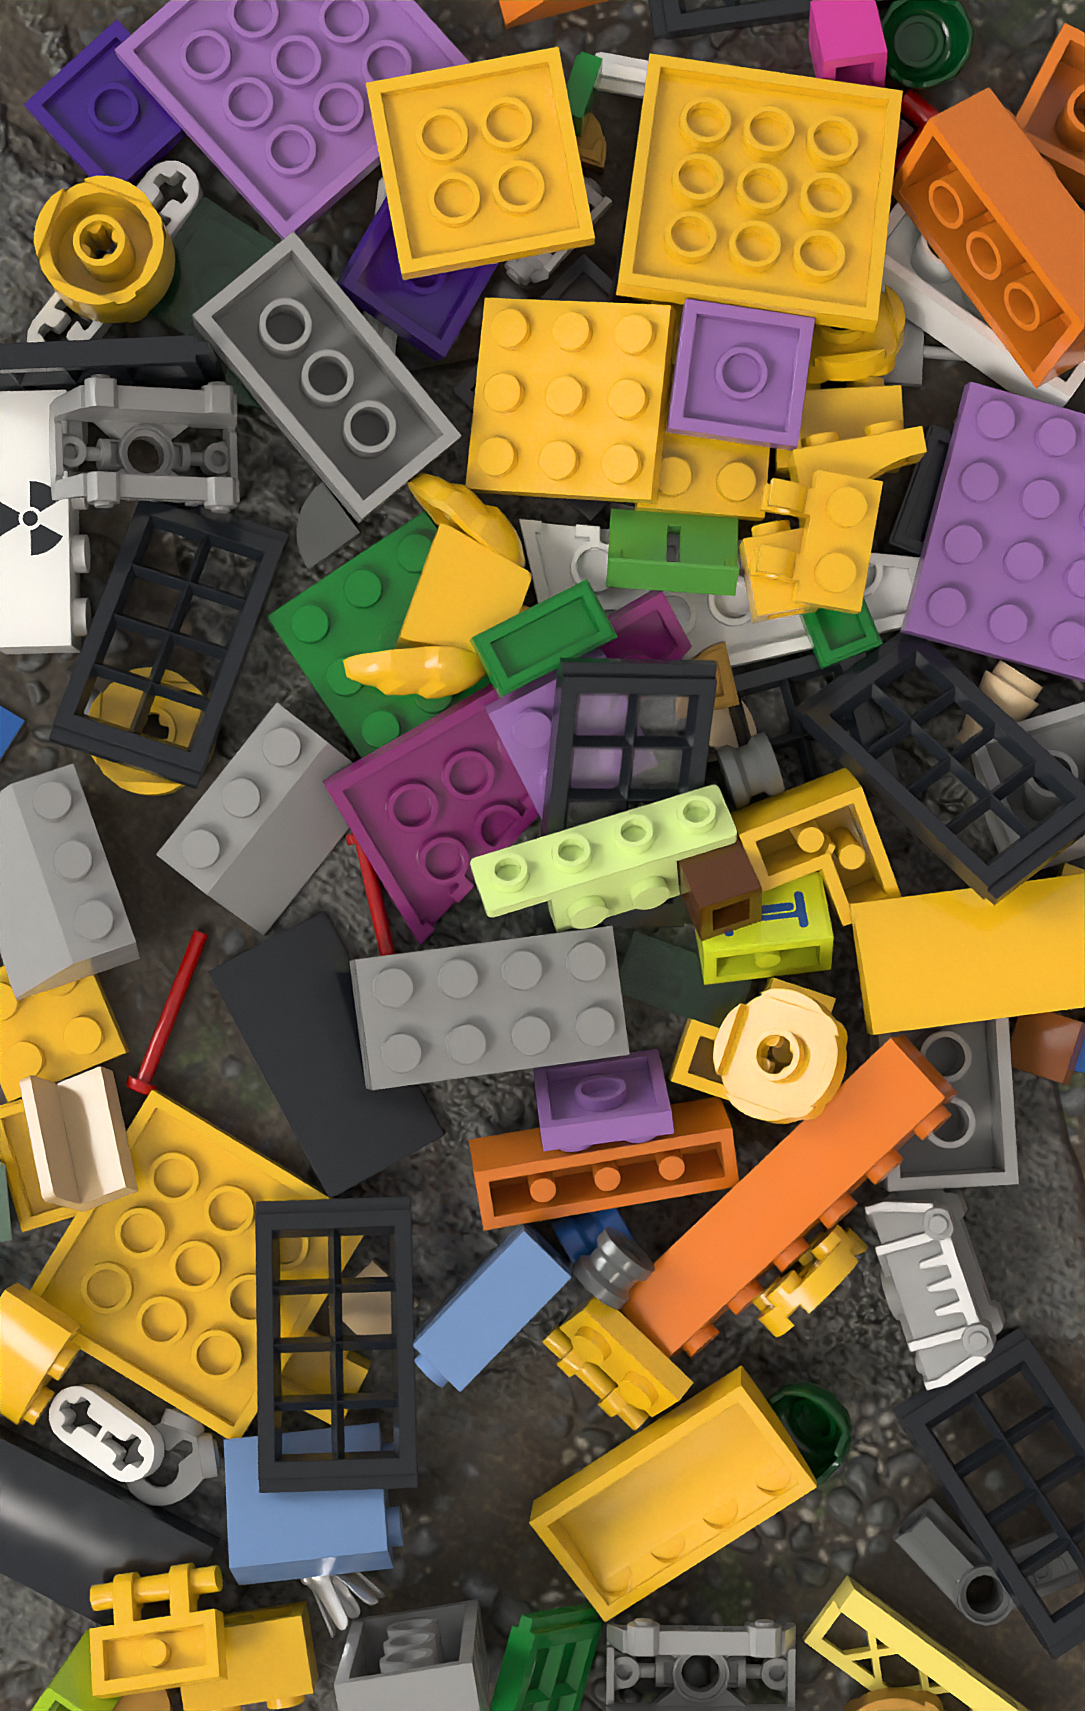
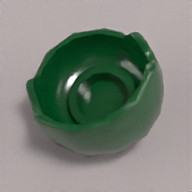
M896 0L891 3L880 19L887 47L886 75L903 87L914 90H932L953 81L970 60L974 28L965 7L958 0Z
M806 1381L784 1385L766 1400L794 1441L814 1475L818 1486L825 1482L841 1466L850 1451L854 1437L851 1433L853 1424L849 1412L832 1392Z

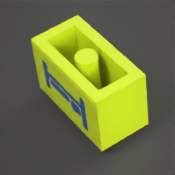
M820 871L810 873L762 892L761 922L706 939L702 942L695 929L704 985L831 970L834 936Z

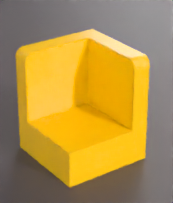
M307 1329L303 1337L322 1336L310 1329ZM330 1351L293 1353L281 1372L282 1396L331 1394ZM343 1351L344 1394L358 1392L372 1364L371 1360L353 1351ZM344 1409V1418L349 1409ZM303 1410L331 1425V1410Z

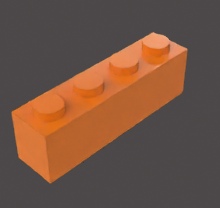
M712 1097L671 1104L674 1133L658 1135L654 1139L643 1143H631L622 1140L593 1144L589 1148L577 1152H566L560 1149L543 1151L540 1127L469 1139L483 1230L734 1187L739 1183L733 1131L721 1098Z

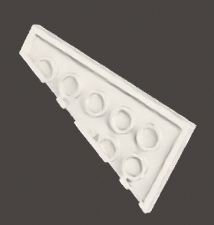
M519 519L538 604L588 579L606 616L651 591L606 587L609 529H600L599 526L578 524L576 526ZM667 533L666 561L678 562L680 534ZM738 540V547L742 540ZM739 550L737 556L739 574L735 596L663 591L692 645L691 649L681 660H691L703 649L722 641L726 643L731 668L812 650L799 615L752 623ZM871 553L864 598L879 634L902 628L920 557Z

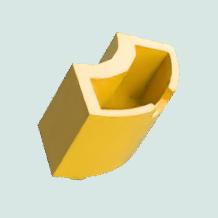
M18 1282L5 1289L0 1297V1414L19 1426L24 1420L34 1425L50 1404L55 1392L46 1386L52 1377L57 1381L61 1379L80 1351L81 1347L73 1343L72 1340L82 1325Z

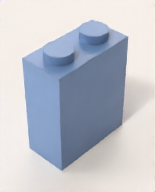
M530 1223L518 1225L418 1328L413 1347L419 1354L414 1360L415 1363L439 1387L443 1388L449 1381L461 1392L571 1278L570 1263Z
M379 1423L344 1426L345 1452L394 1450V1443L385 1444ZM331 1428L282 1433V1454L332 1452ZM258 1436L224 1440L229 1569L238 1585L394 1568L393 1547L404 1546L401 1508L400 1506H389L388 1489L259 1493Z

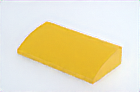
M1085 873L1025 881L995 906L987 898L983 900L972 888L850 904L867 1034L877 1035L1085 1007Z
M741 1365L535 1499L532 1505L529 1524L601 1618L607 1622L817 1488V1481L782 1422Z

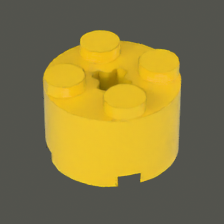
M93 176L85 178V182L76 184L67 190L62 188L46 202L35 225L34 246L43 274L62 301L82 317L101 323H132L140 321L163 298L171 284L175 269V250L172 238L157 209L139 188L116 177ZM112 242H114L117 247L113 254H105L102 259H97L94 254L97 248L108 250Z

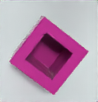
M810 1L808 44L816 78L885 88L887 47L876 1Z

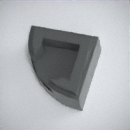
M321 482L309 494L301 508L297 522L298 548L310 572L361 536L356 526L324 482Z

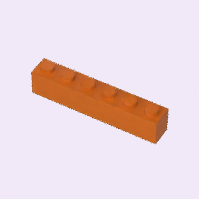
M905 1035L890 1038L840 1085L834 1097L826 1104L822 1114L815 1119L804 1120L654 1263L655 1271L646 1281H636L629 1289L630 1298L620 1310L669 1359L683 1351L690 1358L694 1357L720 1333L713 1325L718 1318L729 1308L737 1316L765 1291L758 1281L776 1265L783 1273L811 1248L804 1238L822 1222L827 1229L832 1228L857 1205L851 1194L865 1180L869 1178L874 1185H877L904 1161V1158L897 1150L914 1134L924 1141L951 1117L952 1114L945 1105L958 1092Z

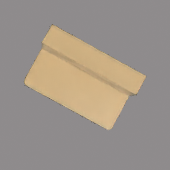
M100 1066L59 1083L33 1075L20 1080L19 1084L44 1201L84 1212L138 1191L112 1070Z

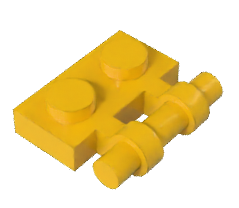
M594 1295L574 1309L561 1325L559 1323L555 1325L541 1341L559 1358L556 1365L569 1378L575 1374L600 1398L597 1405L611 1418L617 1414L634 1431L649 1416L654 1417L678 1402L694 1383L619 1310L607 1306Z
M193 1563L173 1565L170 1567L169 1573L140 1577L138 1572L115 1575L113 1582L91 1586L90 1602L93 1610L113 1609L114 1625L89 1629L92 1692L94 1697L106 1699L228 1680L223 1612L217 1609L197 1610V1601L200 1594L222 1590L223 1579L218 1565L196 1568ZM170 1599L171 1616L141 1620V1610L144 1603Z

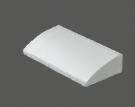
M897 202L889 213L881 291L885 294V285L895 291L903 303L905 317L1010 393L1063 408L1085 378V361L1036 389Z

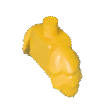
M420 472L407 482L408 487L415 499L439 528L431 544L394 650L348 657L343 660L348 678L364 685L377 687L385 695L417 693L426 699H436L462 692L474 686L486 676L487 673L470 639L530 608L523 605L532 579V574L524 569L525 557L522 543L515 528L504 513L497 507L485 505L477 495L463 484L450 483L438 476Z

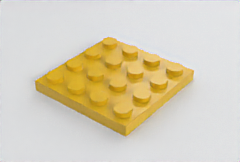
M650 53L616 295L684 305L686 299L813 317L815 318L814 324L874 332L879 315L903 91Z
M153 1089L126 1131L138 1191L90 1210L78 1211L30 1291L82 1325L72 1340L73 1343L81 1347V1350L225 1438H242L258 1412L256 1202L329 1199L325 1191L162 1092ZM364 1235L341 1236L342 1271ZM328 1237L279 1238L280 1280L329 1278ZM328 1294L280 1295L281 1338L303 1337ZM281 1353V1372L293 1353Z

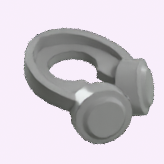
M166 1408L161 1417V1422L154 1426L162 1436L164 1450L170 1451L182 1440L192 1442V1453L178 1464L179 1472L177 1478L168 1486L158 1487L152 1485L146 1477L133 1482H126L130 1492L146 1504L164 1506L178 1502L195 1491L204 1479L218 1477V1470L221 1467L217 1442L212 1438L211 1433L204 1432V1424L178 1408ZM139 1438L133 1442L124 1462L126 1465L137 1461L143 1462L144 1457L138 1452V1447L142 1442Z

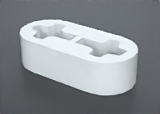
M94 1384L75 1385L61 1390L53 1399L49 1408V1422L53 1432L60 1440L110 1477L121 1482H133L153 1474L160 1467L164 1458V1442L160 1432L151 1423L103 1388ZM88 1400L91 1405L88 1408L87 1414L102 1426L101 1430L91 1424L76 1428L73 1425L76 1413L70 1408L71 1403L76 1404ZM115 1435L123 1441L134 1439L138 1436L142 1441L138 1447V1452L144 1457L143 1462L137 1461L126 1465L123 1459L127 1451L123 1446L114 1441L112 1436Z

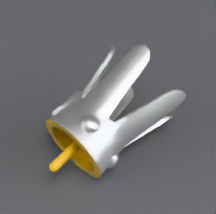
M360 1572L301 1578V1582L312 1590L332 1638L335 1636L334 1623L340 1630H345L349 1622L348 1617L355 1619L360 1615V1606L351 1591L368 1605H375L379 1602V1598L386 1596Z

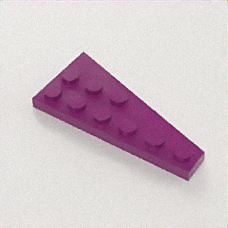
M651 590L607 616L617 638L600 648L606 658L681 660L691 649L692 645L663 591ZM492 683L323 780L325 788L419 945L435 930L433 925L455 901L459 903L474 887L473 881L475 879L471 870V860L475 857L510 847L539 816L484 707L500 699ZM641 696V702H642L647 696Z

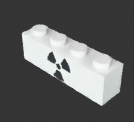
M67 390L0 391V651L5 654L80 653L81 636H87L92 623L89 598H81L80 573H89L90 544L87 534L79 535V510H87L89 504L87 503V498L52 500L49 405L55 398L68 392ZM61 421L64 434L77 436L87 446L88 422ZM78 467L73 470L64 471L63 479L86 473V471H78Z

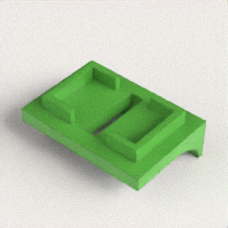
M611 508L606 587L735 596L739 567L737 566L739 518ZM667 533L680 534L678 562L666 561Z

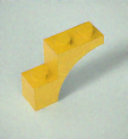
M891 420L865 427L864 437L840 441L839 432H825L805 437L800 440L802 448L793 449L787 460L790 479L792 482L811 488L813 473L818 469L874 480L897 468L918 463L927 452L923 427L918 426L904 429L902 420ZM798 517L800 528L791 530L789 520L756 525L751 528L752 537L744 538L740 543L738 550L752 623L812 613L818 610V607L791 603L795 583L749 576L753 549H759L761 544L789 549L800 554L806 518Z

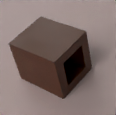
M738 835L737 841L734 844L677 861L680 895L701 942L762 921V887Z

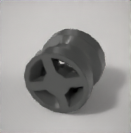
M765 732L752 735L746 745L737 748L728 744L715 748L719 769L735 809L748 805L752 796L764 792L775 796L785 792L781 772Z
M606 1226L597 1237V1248L590 1255H581L573 1264L572 1270L580 1283L592 1295L607 1306L620 1310L630 1298L629 1289L636 1281H646L655 1271V1267L647 1254L634 1241L619 1230Z

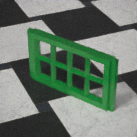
M590 1602L521 1615L519 1624L512 1625L489 1711H579L603 1621L598 1619V1612Z

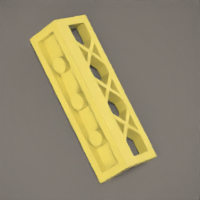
M848 1575L802 1637L806 1644L870 1691L890 1687L882 1681L879 1657L899 1654L918 1668L920 1685L901 1688L929 1691L935 1695L950 1692L968 1705L970 1711H1031ZM842 1612L866 1630L868 1647L841 1650L824 1638V1635ZM876 1638L884 1644L877 1645ZM870 1658L872 1672L855 1660ZM928 1677L933 1679L935 1682L929 1683Z

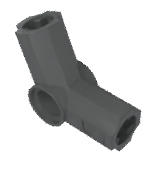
M932 1498L913 1508L900 1521L897 1530L891 1536L892 1539L966 1618L975 1624L993 1625L1005 1619L1012 1609L1017 1608L977 1545ZM1051 1527L1007 1546L1020 1564L1059 1537ZM1068 1551L1028 1577L1040 1597L1080 1582L1079 1569ZM977 1576H991L992 1589L987 1599L981 1603H967L966 1590L971 1580Z

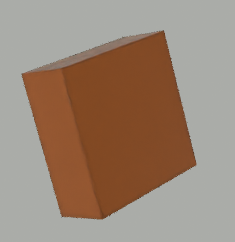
M1051 1012L1019 1016L1010 1041L1012 1068L1069 1086L1085 1039V1023Z

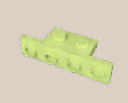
M710 785L473 858L470 865L486 914L489 917H497L548 901L551 918L557 933L572 928H591L601 923L607 917L636 908L640 910L652 909L663 904L667 899L680 895L677 861L734 844L737 841V829L720 788L717 785Z

